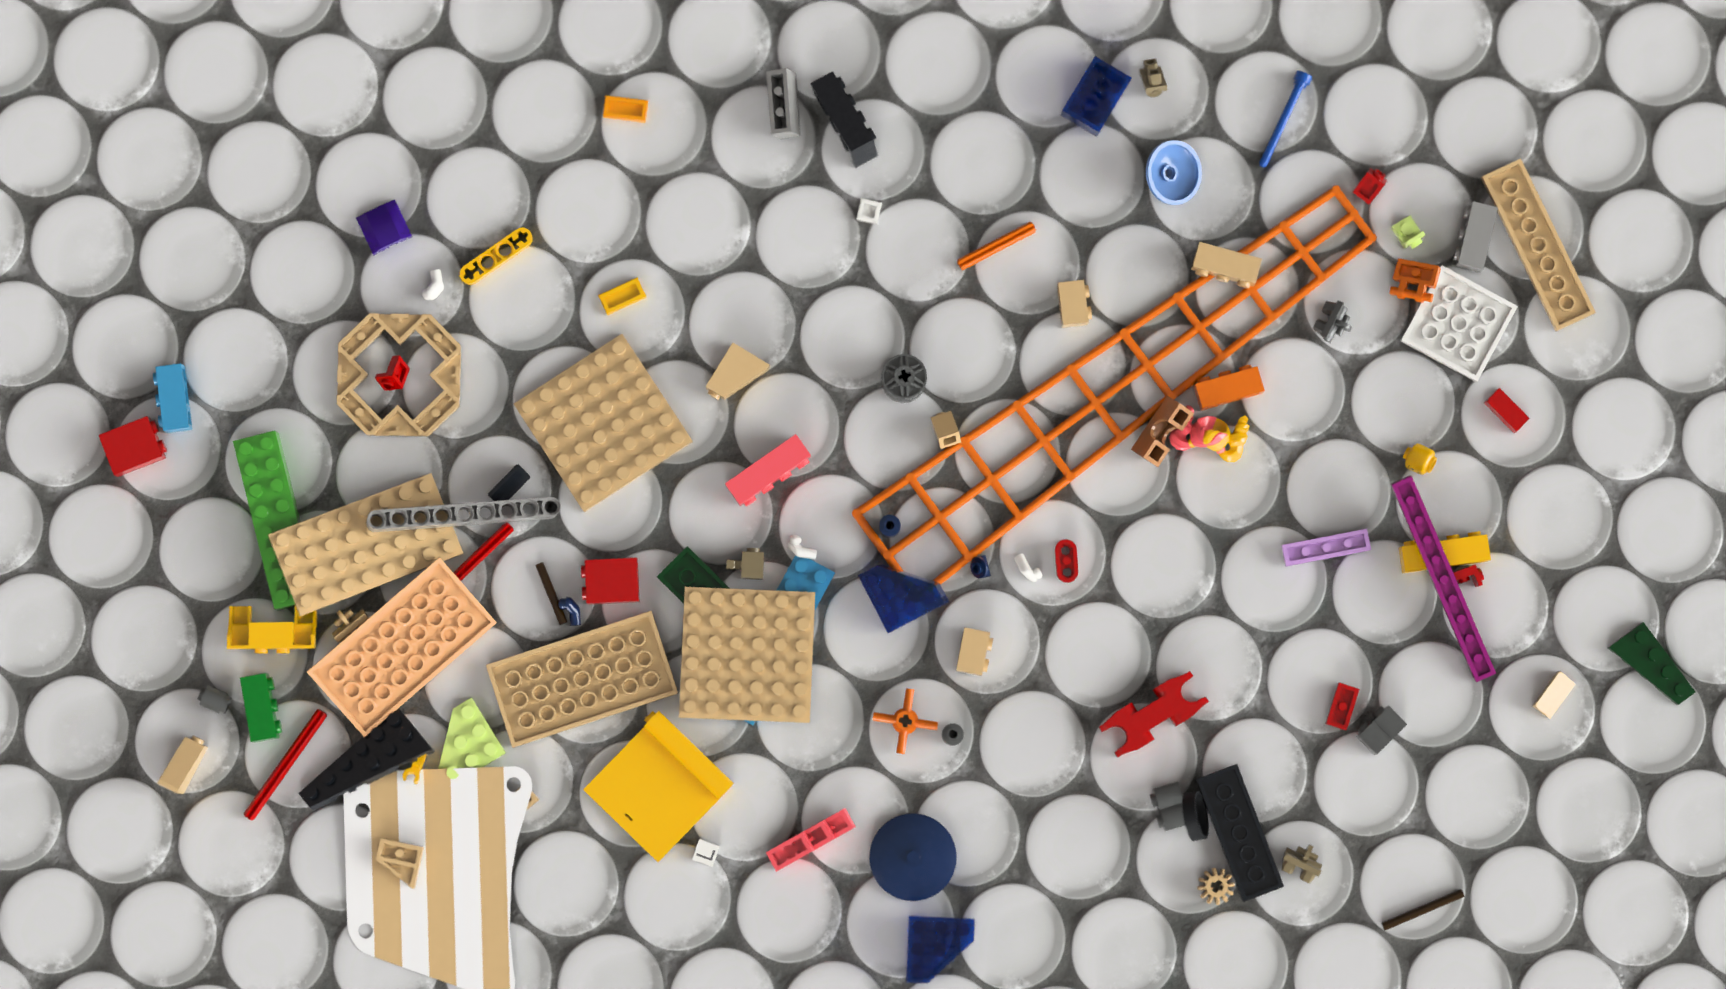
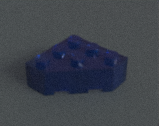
M883 564L877 565L858 575L887 633L894 632L949 603L940 583Z
M908 916L906 982L929 983L974 941L975 919Z

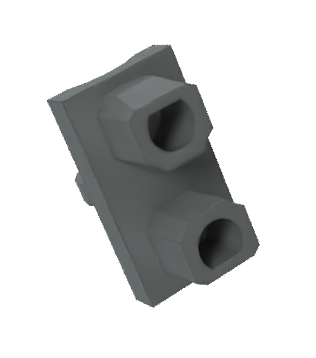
M1326 301L1322 312L1330 316L1328 321L1325 322L1318 319L1313 326L1314 331L1329 343H1331L1335 334L1341 336L1344 330L1350 332L1352 326L1347 324L1350 316L1345 315L1347 308L1344 306V303L1341 301H1337V303Z

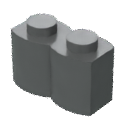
M1390 706L1385 708L1379 707L1373 713L1375 718L1370 723L1364 722L1357 729L1359 734L1356 737L1374 755H1377L1407 725Z
M1179 782L1152 789L1153 794H1150V799L1153 807L1157 806L1159 815L1156 816L1159 828L1163 827L1164 831L1185 826L1182 810L1183 794Z

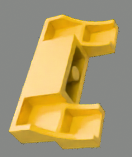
M295 605L294 622H252V606H229L227 649L255 650V654H268V650H276L278 654H288L290 649H316L317 610L299 616Z

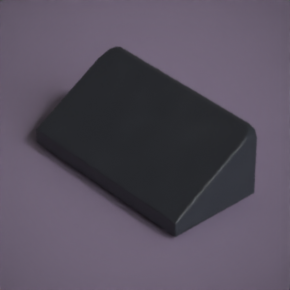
M516 464L488 493V496L493 501L509 500L530 479V475L519 464Z

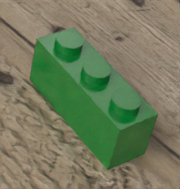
M267 673L241 677L240 682L250 741L256 743L280 738L279 733H282V726L280 720L276 719L275 712L278 711L277 699H273L272 690H275L273 677H269Z

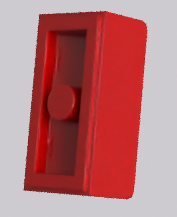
M1500 388L1484 402L1513 433H1516L1530 419Z

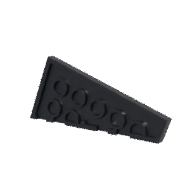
M398 708L366 737L363 736L298 794L309 808L314 811L337 800L338 796L346 792L351 793L357 790V787L365 783L368 785L397 771L398 767L408 762L410 764L418 761L417 758L425 754L430 755L435 751L401 709Z

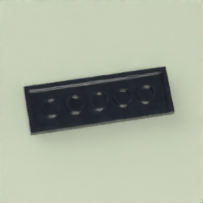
M1235 764L1196 779L1242 902L1284 887L1238 765Z

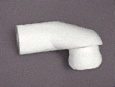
M440 269L430 271L432 283L427 289L422 291V296L425 300L437 298L443 290L444 286Z
M1024 554L1014 557L1020 572L1030 581L1036 582L1037 579L1042 578V573L1038 567L1031 570Z

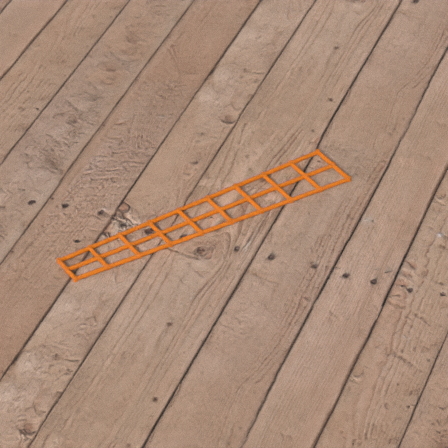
M1338 185L1333 186L1237 251L1248 255L1281 232H1283L1296 250L1258 278L1254 286L1243 289L1199 321L1183 298L1215 277L1209 274L1208 277L1200 276L961 437V443L945 448L854 509L852 516L916 602L921 601L1151 419L1166 396L1175 400L1194 385L1198 379L1203 378L1377 239V236L1371 231ZM1335 196L1347 211V214L1303 246L1289 227ZM1353 220L1366 238L1322 271L1309 252ZM1302 258L1316 277L1272 311L1257 290ZM1248 296H1251L1266 317L1222 351L1205 328ZM1176 303L1193 327L1148 359L1130 334ZM1199 333L1215 357L1174 390H1171L1154 365ZM1123 339L1141 365L1096 397L1077 370ZM1147 371L1165 397L1121 431L1102 403ZM1070 375L1089 403L1044 435L1023 406ZM1095 409L1114 434V437L1074 469L1070 470L1050 441ZM1016 411L1037 441L992 473L970 442ZM963 447L985 479L940 511L916 478ZM1043 447L1064 477L1020 511L998 479ZM907 484H910L933 517L887 549L863 514ZM991 485L1013 517L969 551L946 520V517ZM939 523L962 557L918 591L893 556Z

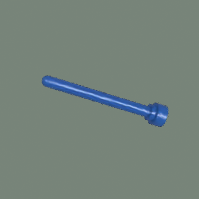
M1297 70L1293 78L1295 86L1259 162L1261 167L1268 165L1302 89L1309 86L1313 78L1305 72Z

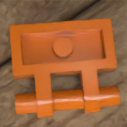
M1398 258L1393 280L1400 282L1399 287L1391 286L1390 295H1395L1400 299H1415L1416 302L1420 303L1424 301L1432 302L1433 294L1426 293L1427 287L1436 288L1441 271L1440 266ZM1408 284L1418 285L1417 291L1407 289Z

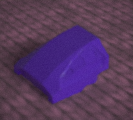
M395 199L356 217L373 255L386 248H390L389 246L407 240V238H412Z

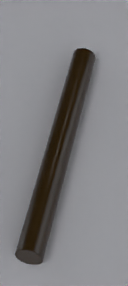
M1462 889L1384 921L1381 925L1384 931L1459 900L1465 897Z

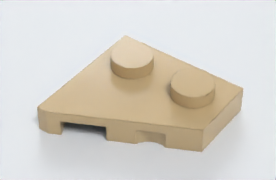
M380 838L376 860L404 881L410 888L415 889L424 847Z

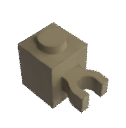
M747 548V552L742 551V561L727 560L726 569L741 570V579L763 580L764 552H760L759 548Z

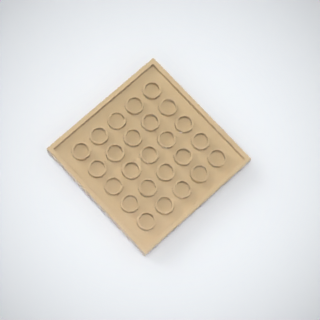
M623 334L617 336L514 403V406L584 513L693 442Z
M685 587L679 718L810 723L815 592Z

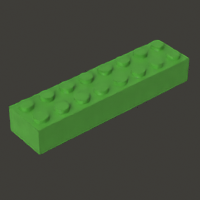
M274 430L235 440L233 444L275 610L279 611L295 607V603L268 534L295 525L301 521L280 436Z

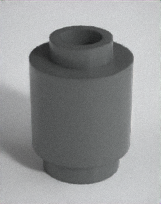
M208 685L206 689H201L197 700H200V706L217 713H226L232 697H229L228 693Z
M948 724L942 730V740L947 745L955 746L963 740L964 732L958 724ZM951 730L957 732V737L954 739L949 737Z

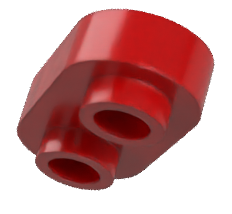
M1068 539L1059 541L1055 547L1056 575L1064 583H1071L1078 576L1077 548L1074 542ZM1068 547L1069 554L1064 555L1061 549ZM1065 568L1071 570L1070 576H1065L1063 574V570Z

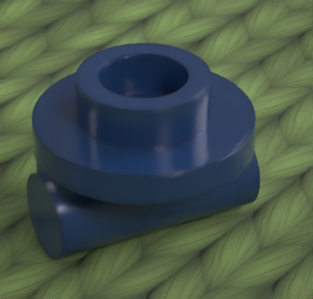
M986 555L972 559L970 569L974 577L980 579L991 576Z

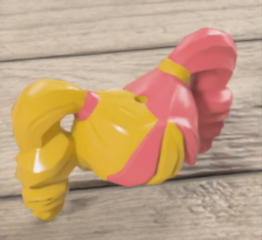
M1186 405V408L1194 413L1193 407ZM1192 416L1183 431L1174 429L1169 436L1170 444L1176 450L1185 451L1193 447H1207L1216 451L1224 461L1235 462L1241 458L1243 445L1248 438L1246 434L1249 429L1247 416L1240 417L1233 433H1231L1228 425L1221 419L1214 416H1204L1198 418L1192 424L1194 418ZM1188 434H1190L1189 440L1186 439V436ZM1228 443L1230 448L1226 451L1225 446Z

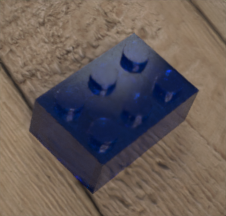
M1095 56L1064 106L1061 116L1098 137L1129 86L1132 77Z

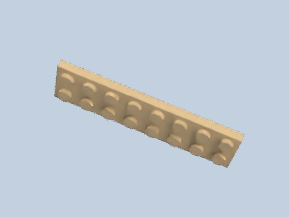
M1518 159L1482 176L1481 179L1494 206L1498 207L1497 212L1555 331L1557 332L1595 314L1596 312L1522 160Z

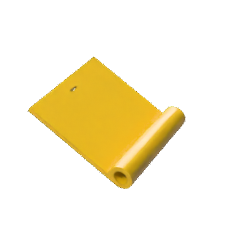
M652 711L644 719L646 724L639 733L583 790L645 851L659 862L734 783L660 711L657 713Z

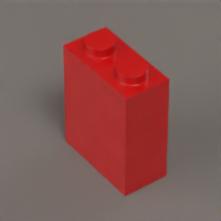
M146 416L98 435L114 476L120 477L166 459L164 453L167 452V448L163 440L159 441L157 436L159 428L155 419L151 420L150 417Z
M637 558L585 560V565H581V578H585L586 587H582V600H586L587 605L640 602Z

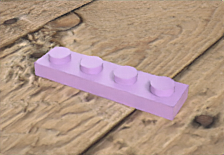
M1367 529L1281 545L1285 567L1371 550Z

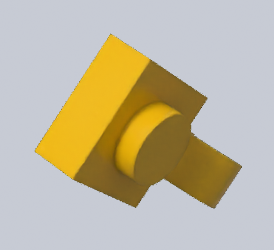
M427 754L417 758L418 761L413 762L412 767L403 772L404 781H406L409 774L415 775L414 784L419 782L420 771L423 768Z

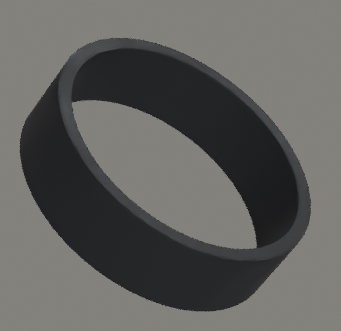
M1199 791L1185 793L1182 798V810L1188 835L1192 841L1207 839L1209 835V822L1203 797Z

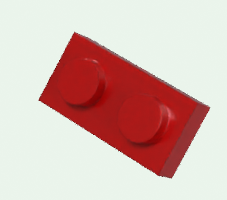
M1343 683L1337 684L1325 722L1326 725L1347 731L1360 689Z

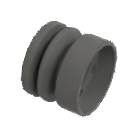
M909 354L896 355L884 365L881 377L882 388L885 394L893 401L899 403L912 402L918 399L924 392L927 382L926 368L915 356ZM902 372H905V375H910L907 382H904L903 379L899 380Z

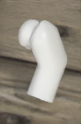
M790 536L788 547L797 557L815 560L817 554L815 549L803 547L800 544L801 538L799 536Z

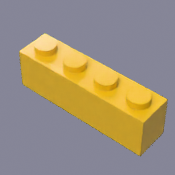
M1480 531L1468 533V537L1460 538L1459 534L1446 536L1447 540L1440 541L1451 567L1491 560L1487 534L1481 535ZM1415 540L1403 542L1404 546L1398 548L1402 573L1427 570Z

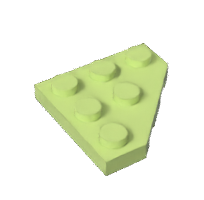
M472 697L452 710L438 768L447 769L446 774L450 779H455L459 776L453 768L485 767L506 754Z

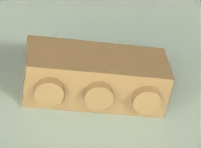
M1199 242L1191 270L1196 271L1195 274L1208 277L1209 274L1216 276L1218 281L1228 283L1231 280L1237 282V285L1240 287L1249 288L1256 284L1262 258Z

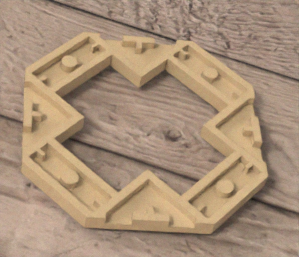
M369 313L338 343L337 405L367 436L429 437L460 407L461 345L431 314ZM385 330L400 345L417 331L444 359L429 374L444 391L413 420L398 405L386 417L381 419L354 391L368 376L354 359Z

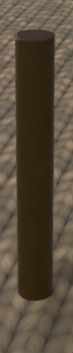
M544 563L535 565L559 625L567 623L568 621L563 610L559 608V600Z

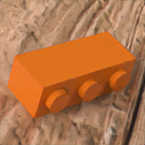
M1251 364L1239 367V371L1231 373L1230 370L1218 374L1219 377L1210 379V376L1197 380L1198 383L1193 386L1200 411L1259 395L1265 391L1258 366L1252 367Z

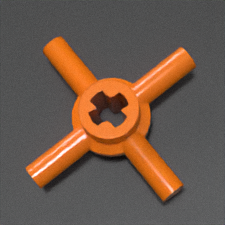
M906 688L903 708L894 715L873 713L872 721L891 723L894 729L899 732L896 753L905 754L907 736L915 731L916 728L937 730L938 722L918 719L917 714L911 710L914 689ZM903 715H907L908 720H911L912 723L911 725L908 724L907 727H902L903 724L899 722V719L903 718Z

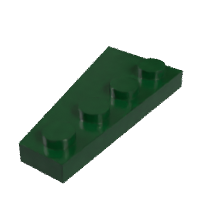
M1644 622L1608 647L1610 651L1618 655L1622 661L1635 669L1639 675L1652 683L1656 689L1676 705H1679L1695 693L1690 683Z

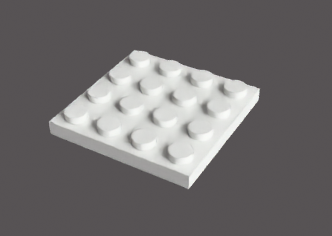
M1441 265L1436 288H1429L1426 292L1433 294V301H1424L1419 305L1401 342L1477 382L1518 306Z

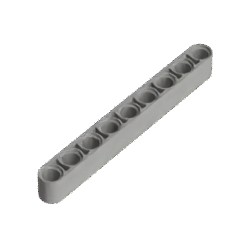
M555 497L383 509L371 511L367 516L366 525L372 532H388L545 520L555 518L561 509V504ZM545 504H554L556 511L548 513L545 510ZM524 505L533 506L534 513L531 515L525 514L523 511ZM509 506L513 514L511 516H504L501 508ZM488 508L491 511V516L483 518L479 513L480 509ZM459 510H467L470 515L469 518L466 520L460 519L458 517ZM444 511L448 519L446 521H439L436 518V513ZM416 513H423L426 516V521L418 523L414 520V515ZM399 514L403 516L404 523L396 525L392 521V517ZM373 516H378L382 519V524L380 526H373L370 519Z

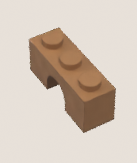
M1166 396L1131 450L1156 467H1159L1170 450L1165 446L1166 437L1174 429L1183 431L1194 413L1179 402Z

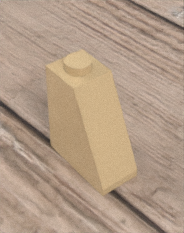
M732 343L706 385V389L709 390L707 394L716 400H719V398L725 400L766 373L770 365L735 343Z
M194 735L191 738L185 737L157 784L175 793L184 794L208 748L203 745L204 740Z

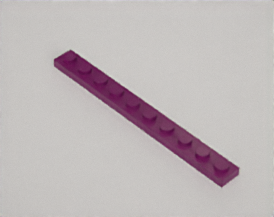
M1407 476L1392 483L1391 487L1475 682L1496 674L1412 476Z

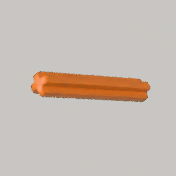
M1028 222L959 258L957 263L961 270H965L1035 233L1036 229L1032 222Z

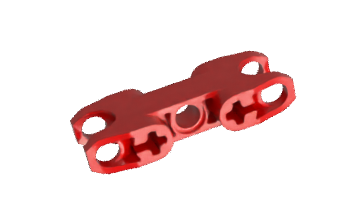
M1190 671L1181 676L1171 678L1154 688L1153 691L1158 699L1141 710L1137 711L1131 702L1116 711L1105 723L1099 726L1101 732L1112 727H1119L1125 731V744L1114 752L1117 758L1128 752L1138 750L1155 740L1150 729L1170 718L1176 727L1194 716L1201 707L1209 702L1206 697L1194 702L1186 701L1182 697L1181 688L1183 684L1193 677Z

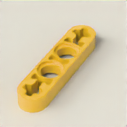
M518 228L464 265L460 270L461 280L467 285H473L529 247L533 241L531 232L526 228ZM519 233L523 235L528 234L526 237L527 242L519 241L516 244L519 248L515 250L509 240L513 238L515 242L519 239ZM504 244L511 247V252L507 256H502L499 253V248ZM484 257H491L493 259V265L490 268H484L481 265ZM477 263L483 273L480 274L479 271H476L473 274L474 278L472 280L470 278L465 279V271L468 269L470 272L477 269L474 264Z

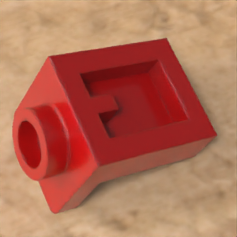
M1370 168L1353 190V193L1370 205L1386 184L1385 175L1377 169L1373 170Z
M400 355L392 356L387 372L376 374L375 379L384 390L403 389L410 368Z
M1476 564L1453 572L1458 584L1469 581V576H1471L1475 587L1483 585L1482 580H1484L1481 569L1476 567Z

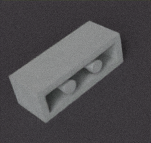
M787 68L766 71L771 135L779 139L800 136L796 73Z
M1474 201L1469 207H1465L1463 219H1466L1465 226L1460 228L1458 235L1461 243L1459 248L1456 247L1453 260H1456L1455 267L1479 273L1484 269L1498 207Z

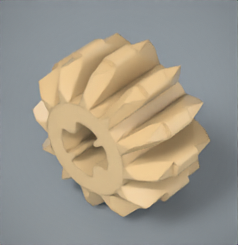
M1212 868V876L1208 871H1204L1207 879L1201 877L1198 879V881L1204 883V886H1197V890H1205L1200 897L1205 898L1209 895L1207 899L1209 904H1211L1214 897L1216 905H1220V897L1224 902H1227L1228 898L1225 896V893L1228 895H1233L1234 893L1231 890H1227L1228 887H1234L1235 883H1227L1232 877L1230 874L1223 878L1224 869H1221L1217 875L1216 868ZM1218 880L1220 882L1218 885H1221V889L1213 892L1211 890L1213 887H1210L1211 883H1216Z

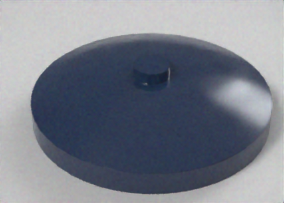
M914 813L900 815L886 822L876 833L869 854L871 871L877 883L890 895L906 901L925 900L943 890L954 874L957 860L955 844L948 830L937 820L926 815Z

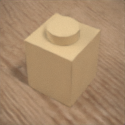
M951 411L941 412L931 417L933 430L941 449L961 443L959 430Z

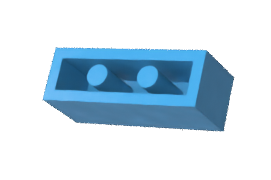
M180 363L155 367L156 373H153V381L155 386L158 385L159 393L155 395L157 407H160L161 415H158L159 427L163 428V431L166 433L192 430L185 366Z

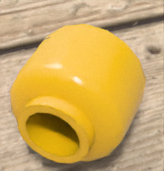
M1419 443L1415 444L1412 448L1408 447L1403 455V458L1406 459V468L1420 475H1424L1427 472L1430 473L1437 461L1435 452Z

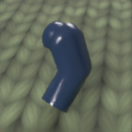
M571 597L561 598L559 600V608L562 610L567 609L569 612L570 626L581 625L580 607Z

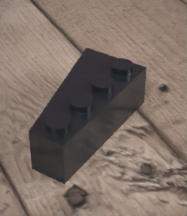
M832 71L810 83L812 91L825 115L830 117L829 121L834 131L840 134L839 138L846 152L850 151L855 168L877 157L878 154L874 143L876 136L871 127L866 128L864 124L866 119L861 110L856 111L854 107L856 103L850 93L846 94L844 91L846 86L840 76L836 77Z

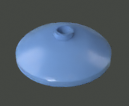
M1178 140L1165 141L1156 146L1146 164V180L1152 194L1165 204L1180 205L1192 199L1197 193L1202 179V167L1194 149Z

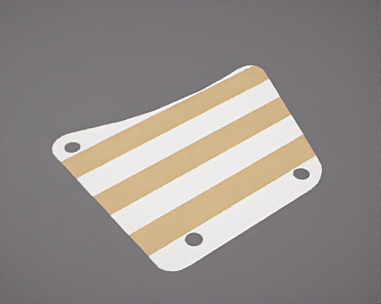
M517 766L453 768L459 776L455 779H450L446 774L447 769H421L419 782L414 784L415 775L409 774L406 781H404L403 772L405 770H397L368 785L365 783L351 793H344L347 927L349 936L356 947L375 958L463 989H515L510 938L511 879L517 840L532 792V780L529 774ZM512 777L518 778L521 782V787L516 792L509 791L506 785L508 779ZM360 803L367 804L370 810L368 816L364 818L358 817L355 813V808ZM380 838L424 847L415 889L410 888L404 881L376 860ZM362 924L371 925L373 933L369 938H363L359 935L358 930Z

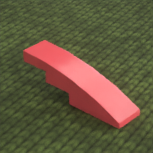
M846 808L767 851L766 854L777 872L856 826Z

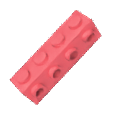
M795 434L725 483V486L740 507L743 504L747 507L757 500L755 498L756 495L761 492L766 494L774 488L773 483L779 479L783 482L792 475L791 471L798 467L800 470L809 464L808 459L811 458V454Z

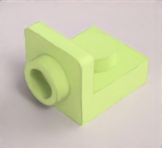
M1411 215L1391 227L1404 249L1409 246L1413 249L1423 243L1421 239L1425 236V233L1419 230Z

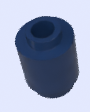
M886 515L880 520L879 531L884 537L893 538L900 532L901 523L896 516ZM893 522L894 528L887 529L886 523Z

